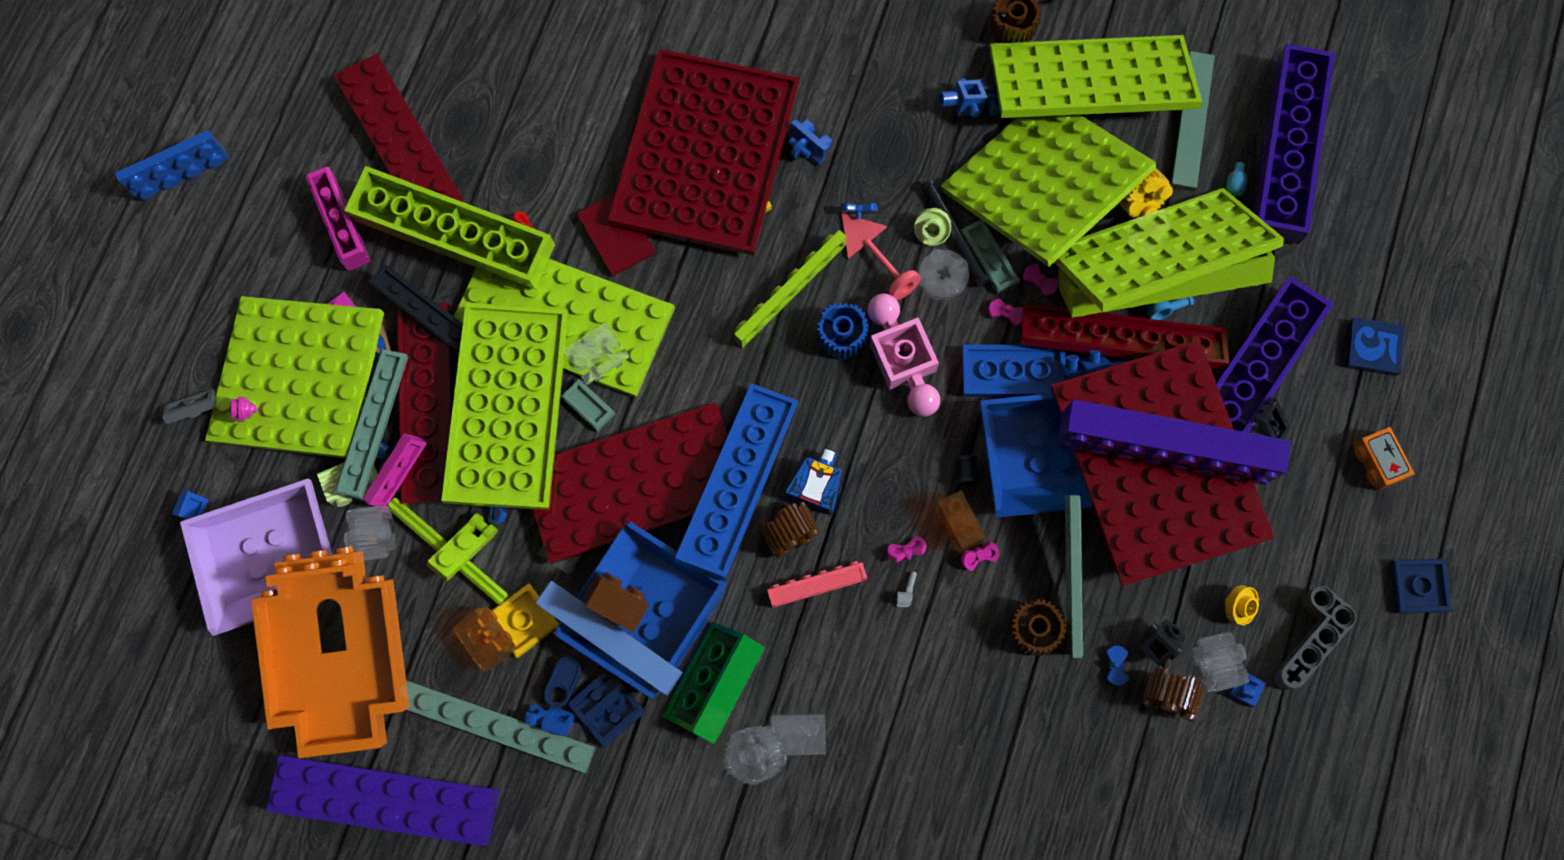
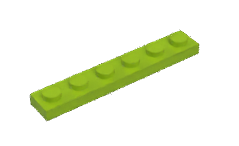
M840 230L834 236L832 234L827 236L822 243L823 247L817 252H811L805 259V264L800 269H794L788 276V281L782 287L780 285L777 286L770 294L771 298L765 304L760 303L754 309L753 316L748 321L743 320L736 327V333L734 334L735 342L743 348L846 246L847 236Z

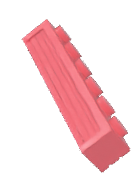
M855 561L845 568L838 566L833 568L831 572H827V570L817 573V576L813 577L807 575L802 577L800 581L790 580L786 582V585L780 586L776 584L770 586V589L767 591L772 608L867 581L863 562L858 563V561Z

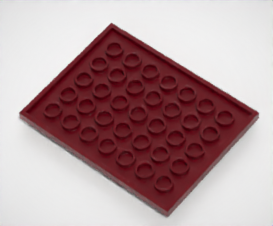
M659 48L609 215V224L754 256L799 88L800 78Z
M1200 340L1050 386L1061 418L1063 410L1072 400H1078L1234 430ZM1086 447L1072 449L1121 587L1275 538L1255 484L1251 482V479L1243 477L1240 480L1228 479L1224 477V474L1214 472L1212 475L1201 474L1198 472V469L1191 467L1185 470L1175 469L1171 467L1170 463L1165 462L1149 464L1144 462V458L1138 457L1123 459L1119 458L1117 453L1112 452L1096 454L1091 452V448Z

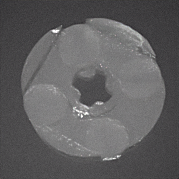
M933 250L931 254L923 259L918 273L921 276L920 284L924 292L937 300H948L950 297L960 295L966 288L969 279L967 261L959 254L950 250ZM946 270L951 277H945L944 280L939 279L940 274L937 272Z

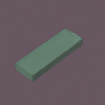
M982 219L961 229V233L981 269L991 279L989 282L997 295L1019 284L1018 276Z

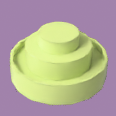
M926 209L916 218L914 225L915 235L918 240L926 245H939L945 242L950 235L951 220L940 209Z

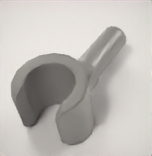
M911 571L906 592H897V607H909L911 605L913 586L917 576L916 572Z

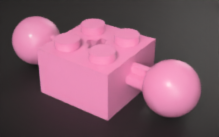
M878 294L868 304V315L875 324L883 326L885 331L871 336L870 347L889 390L908 383L911 389L907 398L909 409L917 416H930L940 406V395L933 386L925 384L922 377L936 372L939 362L919 317L899 325L897 318L900 314V305L896 298L889 294ZM902 351L904 355L908 354V356L903 357L899 355V353Z

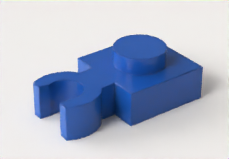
M531 705L529 712H526L524 723L528 725H542L541 730L548 731L554 735L568 736L575 723L576 713L552 707L546 711L540 706Z

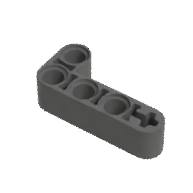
M1316 587L1303 596L1302 603L1304 608L1318 621L1275 671L1274 682L1282 690L1287 691L1301 687L1356 622V613L1352 607L1327 587ZM1315 594L1321 596L1323 600L1322 606L1315 603ZM1336 612L1342 614L1344 618L1343 625L1337 622L1335 618ZM1320 631L1327 636L1326 644L1319 640ZM1303 651L1309 653L1311 657L1310 664L1303 661ZM1298 669L1299 671L1294 672L1290 677L1292 682H1288L1289 675L1287 673Z

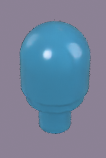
M1242 162L1235 163L1234 171L1230 172L1227 178L1226 191L1234 197L1242 196L1247 188L1248 178L1247 174L1244 173L1245 164Z

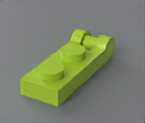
M476 513L454 537L427 561V566L448 582L496 535L498 529L492 524L488 525L485 523L484 518ZM476 529L482 533L479 537L473 534Z

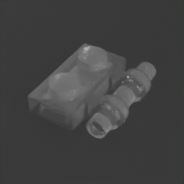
M606 322L565 348L564 351L578 373L585 368L589 370L588 373L581 377L586 385L594 380L596 382L603 378V374L614 367L615 369L622 366V362L629 358L625 349L617 354L613 351L620 346V342ZM606 355L608 360L596 367L594 362Z

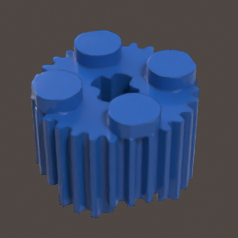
M839 303V306L836 304L832 306L830 304L829 308H825L824 312H821V318H819L817 324L818 343H820L821 348H824V352L828 351V355L832 354L833 358L836 357L838 360H846L848 357L851 358L852 354L856 356L857 352L860 353L861 349L864 348V344H866L869 330L867 319H865V312L862 313V309H858V305L853 306L850 304L848 306L847 303L844 305ZM840 328L843 331V329L845 328L847 329V332L841 333L838 331V329Z

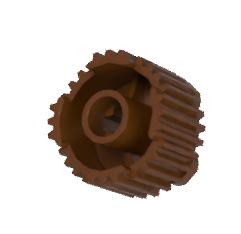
M996 0L990 19L991 35L998 41L1001 40V43H1019L1032 40L1037 32L1042 11L1039 9L1040 5L1037 4L1038 1Z
M804 501L800 502L798 506L793 503L783 508L772 518L771 522H768L766 519L758 525L760 532L777 559L791 552L790 549L797 545L800 548L812 541V538L820 534L819 527Z
M1039 599L1034 602L1031 600L1021 605L1013 613L1009 626H1011L1008 629L1011 632L1009 637H1011L1013 646L1018 648L1019 651L1024 650V654L1029 653V656L1033 654L1035 656H1043L1057 648L1061 644V640L1065 638L1063 634L1066 633V630L1064 628L1067 627L1064 624L1065 619H1061L1063 615L1058 613L1059 609L1055 610V605H1051L1050 601L1046 603L1044 599L1041 602ZM1035 622L1039 623L1038 627L1043 629V632L1035 633L1032 625Z
M1156 667L1155 671L1150 673L1142 705L1151 709H1157L1158 707L1161 709L1160 714L1175 719L1176 715H1179L1182 719L1194 722L1204 693V689L1201 688L1202 681L1189 675L1184 677L1171 673L1172 670Z

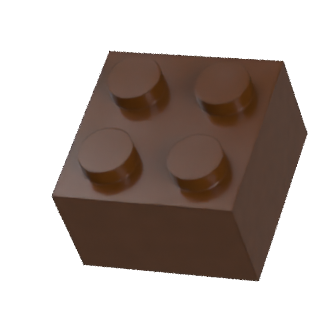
M606 571L604 575L597 572L581 599L582 603L590 610L634 633L650 605L644 599L646 594L630 584L627 588L621 586L622 581Z

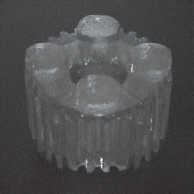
M373 506L347 511L346 518L349 524V532L344 534L345 546L353 547L354 552L363 550L364 560L389 557V551L396 549L395 533H391V526L388 520L393 519L389 507Z
M1231 632L1197 640L1198 647L1192 649L1193 661L1195 666L1199 665L1205 677L1201 681L1202 686L1207 692H1217L1249 682L1248 673L1243 668L1244 664L1242 663L1247 658L1246 651L1242 644L1235 642Z
M755 725L731 734L730 742H727L728 747L725 748V751H727L724 754L725 760L722 761L726 764L724 768L728 769L727 774L733 775L734 778L738 777V781L743 780L744 784L748 783L749 785H755L776 776L777 772L781 771L780 768L785 765L787 757L786 753L783 752L785 749L782 746L783 741L779 740L780 736H776L777 732L774 728Z

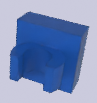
M181 490L175 508L172 510V515L185 520L202 515L209 499Z
M1239 670L1228 695L1250 707H1255L1266 682L1243 670Z

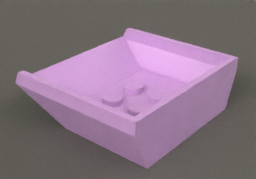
M305 479L180 522L207 629L213 636L254 622L251 599L260 597L261 591L277 589V585L266 586L265 576L275 574L274 563L283 561V556L300 554V559L309 558V552L326 550L327 555H332L310 479Z

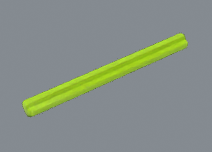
M393 498L388 503L387 508L437 552L447 543L442 536L405 504H401L398 498ZM468 561L459 570L498 605L507 600L509 595L472 562Z

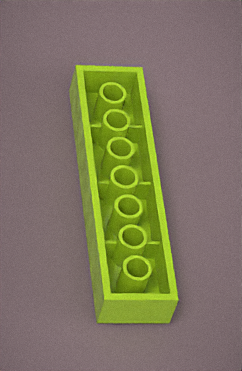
M365 166L344 210L355 222L535 290L555 247L553 239L547 233Z
M1269 251L1104 312L1271 283L1275 257ZM1058 267V288L1072 318L1101 313L1102 311Z

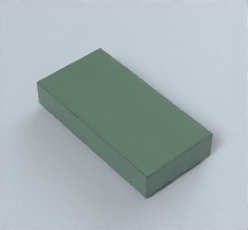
M577 379L561 395V398L597 432L615 415V412L580 379Z

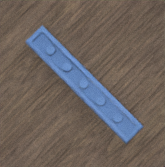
M553 581L548 584L536 602L540 607L665 695L669 694L683 673L612 622L585 607L582 601Z

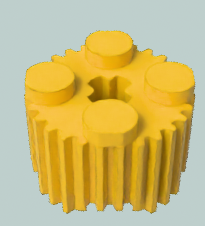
M1156 168L1123 198L1119 204L1133 218L1142 217L1158 211L1157 208L1160 209V205L1164 204V200H1167L1172 195L1173 188L1170 186L1167 178Z

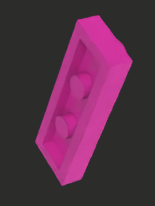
M404 433L387 461L383 464L374 482L369 486L363 500L369 505L387 508L388 503L392 500L427 443L419 437Z

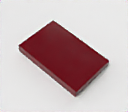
M616 193L577 213L612 277L656 255V251L645 232L609 224L608 219Z

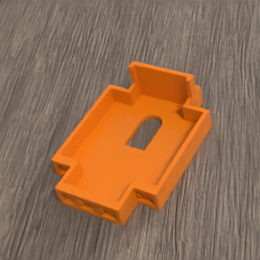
M353 547L336 549L337 554L327 555L326 550L309 552V558L300 559V554L283 556V561L274 563L275 574L265 576L266 586L277 585V589L261 591L260 597L251 599L267 729L294 726L298 758L380 748L387 743L384 714L403 712L409 708L393 579L384 580V575L367 577L366 581L363 550L354 552ZM325 599H333L341 607L347 650L322 653L317 607Z

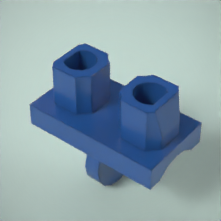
M795 119L791 122V129L786 136L789 144L794 147L791 155L797 158L802 154L804 157L811 159L815 164L820 165L824 160L826 152L830 149L832 139L826 134H822L819 138L813 134L815 130L814 124L808 119L801 123Z

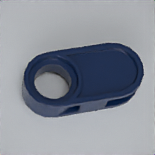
M567 656L560 659L548 682L544 697L547 704L554 708H563L568 705L581 678L583 669L580 661L576 658ZM560 687L565 691V698L563 701L555 703L551 699V692L553 689Z

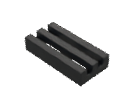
M1268 397L1266 399L1268 406L1262 405L1260 408L1262 415L1257 413L1255 419L1264 436L1284 439L1291 427L1278 400Z

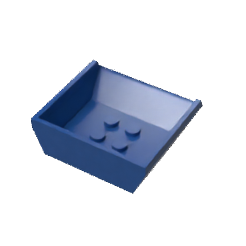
M1052 393L980 401L995 518L1065 511V495H1079L1081 497V509L1093 508L1073 450L1065 447V443L1058 442L1061 417Z
M627 520L576 598L581 601L595 574L598 572L604 575L605 571L619 578L622 581L621 586L627 588L630 584L646 594L644 599L650 605L634 633L614 622L612 623L678 669L723 599L727 583L675 563L677 551ZM562 621L553 632L557 637L651 699H654L661 693V691Z

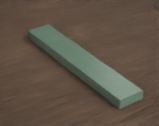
M1190 51L1189 56L1202 98L1201 109L1181 110L1171 187L1195 191L1198 184L1215 55Z
M385 349L381 350L335 490L337 495L363 500L406 367L407 354Z
M1065 495L1067 655L1072 658H1082L1081 497L1079 495Z

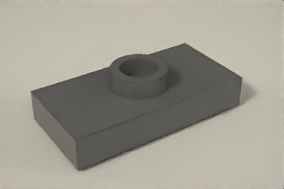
M210 389L168 403L164 407L162 418L166 424L184 418H195L204 411L216 408L217 393L215 389Z

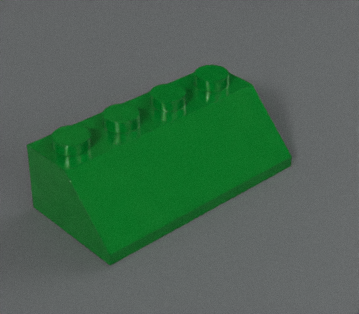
M712 621L662 717L715 744L765 647L745 634Z

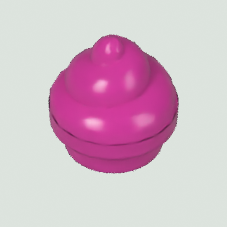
M243 396L231 399V420L245 422L246 419L251 418L253 413L258 411L255 404L249 402Z

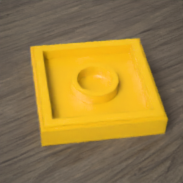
M530 583L486 615L517 658L554 632L559 625L552 614L536 604L539 595Z

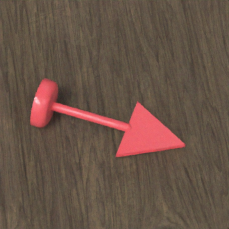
M842 213L844 232L847 236L848 259L866 245L895 278L889 288L890 295L895 297L896 300H900L910 294L919 284L921 276L915 270H909L900 275L871 242L887 226L864 219H856L854 216Z

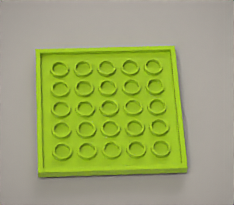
M1080 114L1017 117L941 185L943 193L1049 267L1156 169V162Z
M241 296L216 395V408H213L205 441L214 444L346 458L364 405L384 312L381 309ZM243 396L249 402L254 403L258 411L253 413L251 418L246 419L245 422L231 420V399Z

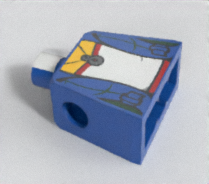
M822 449L818 461L807 457L788 487L786 498L798 503L804 501L806 506L833 515L841 477V470L833 467L837 454L831 450Z

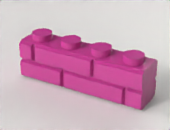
M324 167L307 174L305 177L311 187V192L328 229L340 262L348 271L369 263L371 259L356 223L344 211L347 202L334 173H332L329 167Z

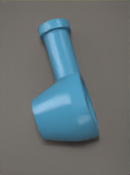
M1192 296L1184 299H1175L1170 302L1164 301L1147 304L1148 318L1162 320L1168 317L1174 310L1194 305V299Z

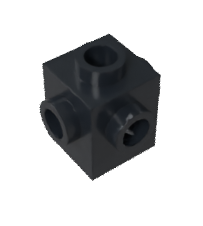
M1165 619L1159 625L1154 622L1144 632L1147 638L1139 648L1160 666L1168 658L1174 660L1182 652L1183 648L1180 645L1186 637L1176 625L1171 624Z

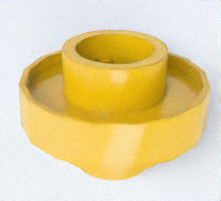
M1240 585L1231 591L1225 599L1227 618L1239 625H1246L1253 620L1259 607L1258 593L1254 588Z

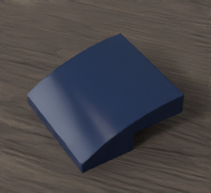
M609 670L602 673L568 703L580 720L605 748L646 712L616 675Z

